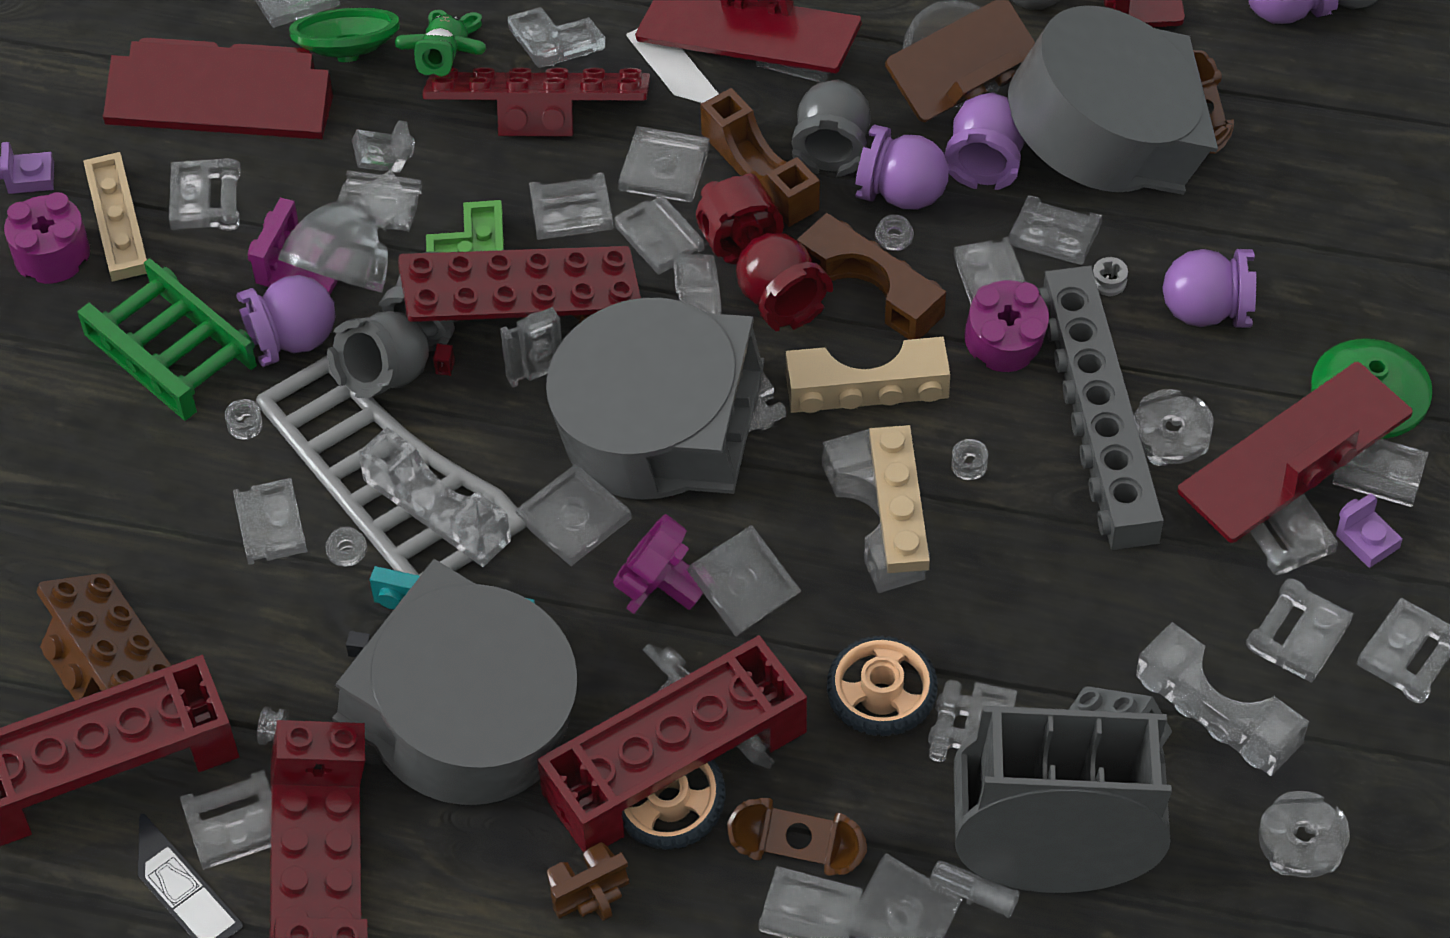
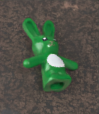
M434 10L428 16L429 25L426 29V34L399 35L395 39V46L398 49H414L416 68L423 75L434 73L438 76H446L452 70L457 52L482 55L486 50L484 42L468 38L469 35L478 30L482 25V16L476 12L467 13L458 19L455 16L448 15L443 10Z

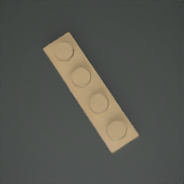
M117 152L83 160L112 282L147 274L144 265L147 258L121 153Z
M910 425L869 428V441L887 573L929 570L930 559Z

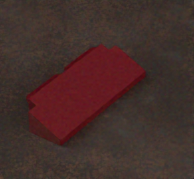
M142 38L139 41H131L129 56L111 55L103 119L106 125L323 140L333 99V91L329 70L315 69L313 54L304 48L235 44L227 48L218 47L216 43L207 41Z

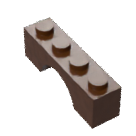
M732 88L701 104L702 135L740 176L748 173L757 176L781 213L783 222L788 227L819 211L820 180L798 157L786 162L773 152L760 132L753 110Z
M826 213L797 239L807 249L812 263H817L821 266L832 281L842 278H858L877 286L886 296L885 324L907 339H920L945 316L946 291L937 282L928 280L920 275L907 262L896 259L884 251L875 241L868 240L855 232L846 222L839 221Z

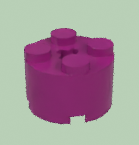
M55 192L50 195L37 196L24 202H16L8 208L4 232L14 264L21 275L24 277L26 275L34 277L39 283H57L73 277L79 272L78 266L84 259L87 262L90 256V244L78 208L68 200L65 194Z
M1002 280L984 285L978 289L970 306L964 333L967 349L974 358L978 357L986 363V367L999 372L1017 371L1030 364V361L1039 353L1049 322L1048 308L1044 299L1039 294L1038 288L1029 282L1021 283L1012 280Z

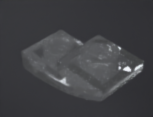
M675 254V291L679 293V300L693 305L708 314H722L719 281L714 256Z

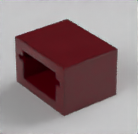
M437 344L433 358L436 374L451 376L455 362L453 345Z

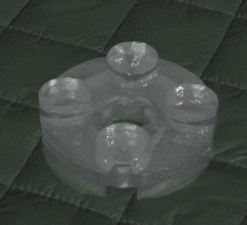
M1174 389L1159 390L1148 394L1141 400L1139 408L1134 412V418L1144 453L1148 455L1151 463L1158 466H1165L1169 463H1185L1196 459L1208 451L1214 422L1211 411L1202 400L1195 396L1191 400L1188 397L1181 396L1182 391ZM1169 421L1174 426H1182L1179 428V431L1165 429L1166 422Z
M1294 791L1278 797L1274 804L1263 814L1259 827V843L1264 855L1270 860L1272 869L1281 875L1291 874L1297 877H1317L1335 871L1347 850L1350 838L1349 825L1344 813L1337 806L1334 810L1329 804L1323 802V796L1313 792ZM1298 827H1305L1307 833L1315 834L1316 837L1306 842L1297 839L1294 834H1297Z

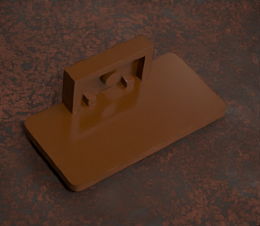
M994 0L891 55L886 60L885 66L917 119L921 122H927L966 100L986 94L988 92L986 89L995 84L998 87H1002L1011 82L1013 75L1035 44V41L1010 1Z
M100 573L39 583L36 592L53 617L40 648L75 701L98 693L99 689L103 691L171 666L109 575Z

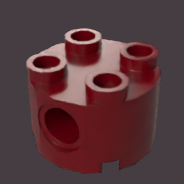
M748 173L743 176H734L720 182L712 181L701 190L702 199L699 201L695 213L697 224L718 258L719 256L723 257L725 262L738 264L740 253L753 239L767 233H782L784 228L783 217L755 174Z

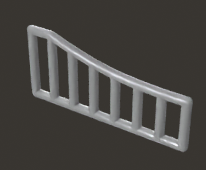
M328 356L321 358L259 394L256 398V404L396 571L421 576L422 573L418 574L408 562L409 558L494 506L507 521L443 559L440 563L453 571H457L522 531L527 526L526 517L501 489L466 471L431 449L406 430L373 397L357 398L354 397L356 393L352 392L346 385L337 386L286 416L276 404L277 402L327 373H330L334 378L329 367ZM350 397L362 409L310 441H307L297 429ZM372 422L377 423L387 433L331 467L319 455ZM398 445L403 446L415 455L354 493H351L341 481L344 477ZM429 466L446 476L375 520L362 507ZM461 486L480 495V497L397 547L385 534L388 530Z

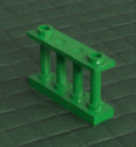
M149 258L144 262L149 280L147 285L109 313L107 311L101 313L90 302L78 310L77 313L84 335L186 421L197 412L193 399L196 387L234 358H237L250 370L257 366L253 352L255 344L244 330L240 329L237 331L180 284L175 274L168 267L161 268ZM158 295H161L172 304L134 334L132 332L126 334L118 326ZM184 315L197 325V327L160 355L156 353L151 355L143 347ZM208 337L213 338L223 347L185 377L182 375L177 377L169 370L171 365Z

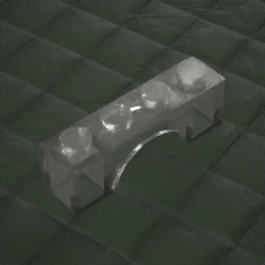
M388 427L358 452L363 478L366 483L482 567L511 541L507 512L478 491L472 496H463L451 490L432 473L423 461L417 448Z
M869 429L823 442L822 466L836 497L860 500L873 508L880 517ZM881 522L871 534L865 537L864 561L878 593L925 580L926 570L887 573Z
M1173 622L1170 623L1140 653L1136 676L1148 690L1160 693L1172 702L1182 715L1188 718L1192 717L1207 728L1211 736L1217 741L1227 743L1241 753L1248 764L1255 768H1261L1272 776L1303 744L1309 721L1275 696L1259 702L1246 703L1231 700L1218 693L1208 683L1203 673L1202 662L1206 646Z

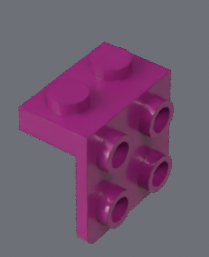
M280 197L274 210L267 213L263 230L258 239H254L251 242L248 250V260L252 264L256 284L269 287L283 277L301 275L315 279L331 295L354 251V244L351 239L299 226L295 202Z

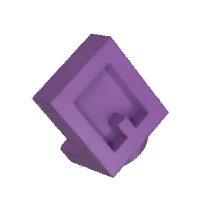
M2 142L0 179H4L8 194L54 190V159L52 152L14 155L10 142Z
M1372 493L1361 500L1353 499L1342 508L1339 513L1340 520L1336 536L1369 568L1398 550L1402 543V538L1375 512L1378 499Z

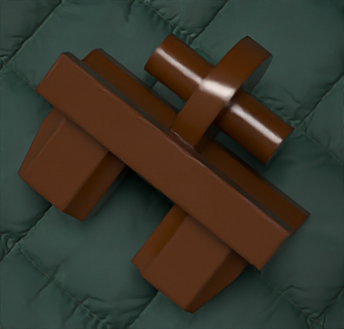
M601 842L589 848L583 854L584 862L588 867L587 870L575 875L568 862H561L547 870L552 905L559 919L576 910L579 911L582 917L594 911L597 912L603 921L612 917V910L609 904L622 898L619 889L630 884L626 872L628 863L622 853L614 855Z

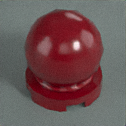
M767 233L753 239L740 253L736 268L738 284L742 293L759 306L761 317L773 330L779 331L780 327L788 325L795 330L811 322L823 311L825 307L821 301L827 291L833 292L832 279L817 263H812L807 249L800 242L784 233Z

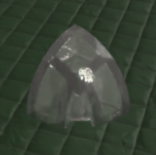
M337 201L326 204L307 215L290 233L278 260L326 277L382 293L387 273L388 252L387 247L379 243L377 229L381 226V222L374 211L361 202Z

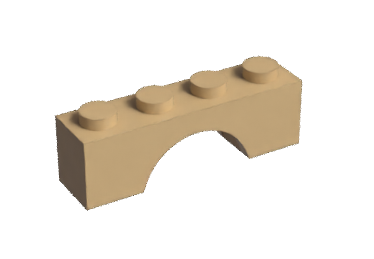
M944 337L904 340L900 352L893 360L883 366L872 369H856L843 365L835 360L825 347L786 351V380L791 413H813L827 409H854L859 406L895 405L914 401L932 402L938 399L949 398L950 370Z

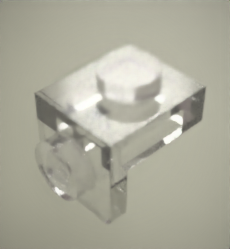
M398 121L392 134L356 130L352 138L357 165L361 168L400 173L407 158H411L414 151V138L410 136L406 121Z
M392 170L359 190V194L384 231L392 226L395 230H398L414 219L412 213L417 211L416 202L412 197L408 196Z

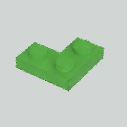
M502 201L463 203L464 232L426 234V252L504 250Z

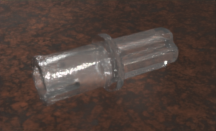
M942 860L936 863L930 877L931 883L934 886L966 898V904L971 906L975 902L1001 913L1007 918H1010L1020 895L1018 890H1013Z

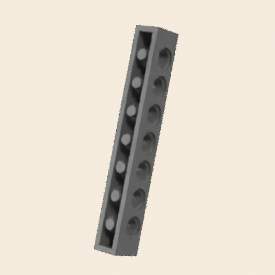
M1092 266L1045 271L1044 287L1038 288V291L1044 299L1049 313V322L1046 330L1049 342L1055 341L1057 347L1054 351L1056 370L1058 373L1063 372L1065 381H1063L1064 400L1066 404H1072L1074 410L1071 414V424L1074 436H1081L1083 444L1080 445L1082 467L1084 469L1089 468L1091 473L1089 493L1092 502L1098 501L1100 511L1097 514L1099 531L1101 535H1107L1111 550L1159 544L1164 520Z

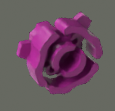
M664 514L641 539L613 581L617 589L632 599L627 605V609L633 614L657 587L690 610L710 583L707 578L682 560L689 549L682 543L687 530L667 514Z

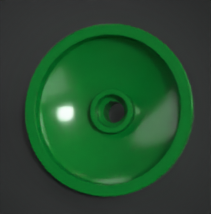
M344 8L305 16L292 23L289 31L290 38L304 49L320 56L337 58L339 62H353L359 59V55L370 53L390 40L399 30L400 23L399 17L387 10Z
M1377 339L1349 340L1330 348L1316 363L1311 379V392L1354 362H1360L1412 408L1411 418L1381 439L1399 436L1412 430L1424 419L1429 410L1432 399V384L1428 372L1414 355L1398 345Z

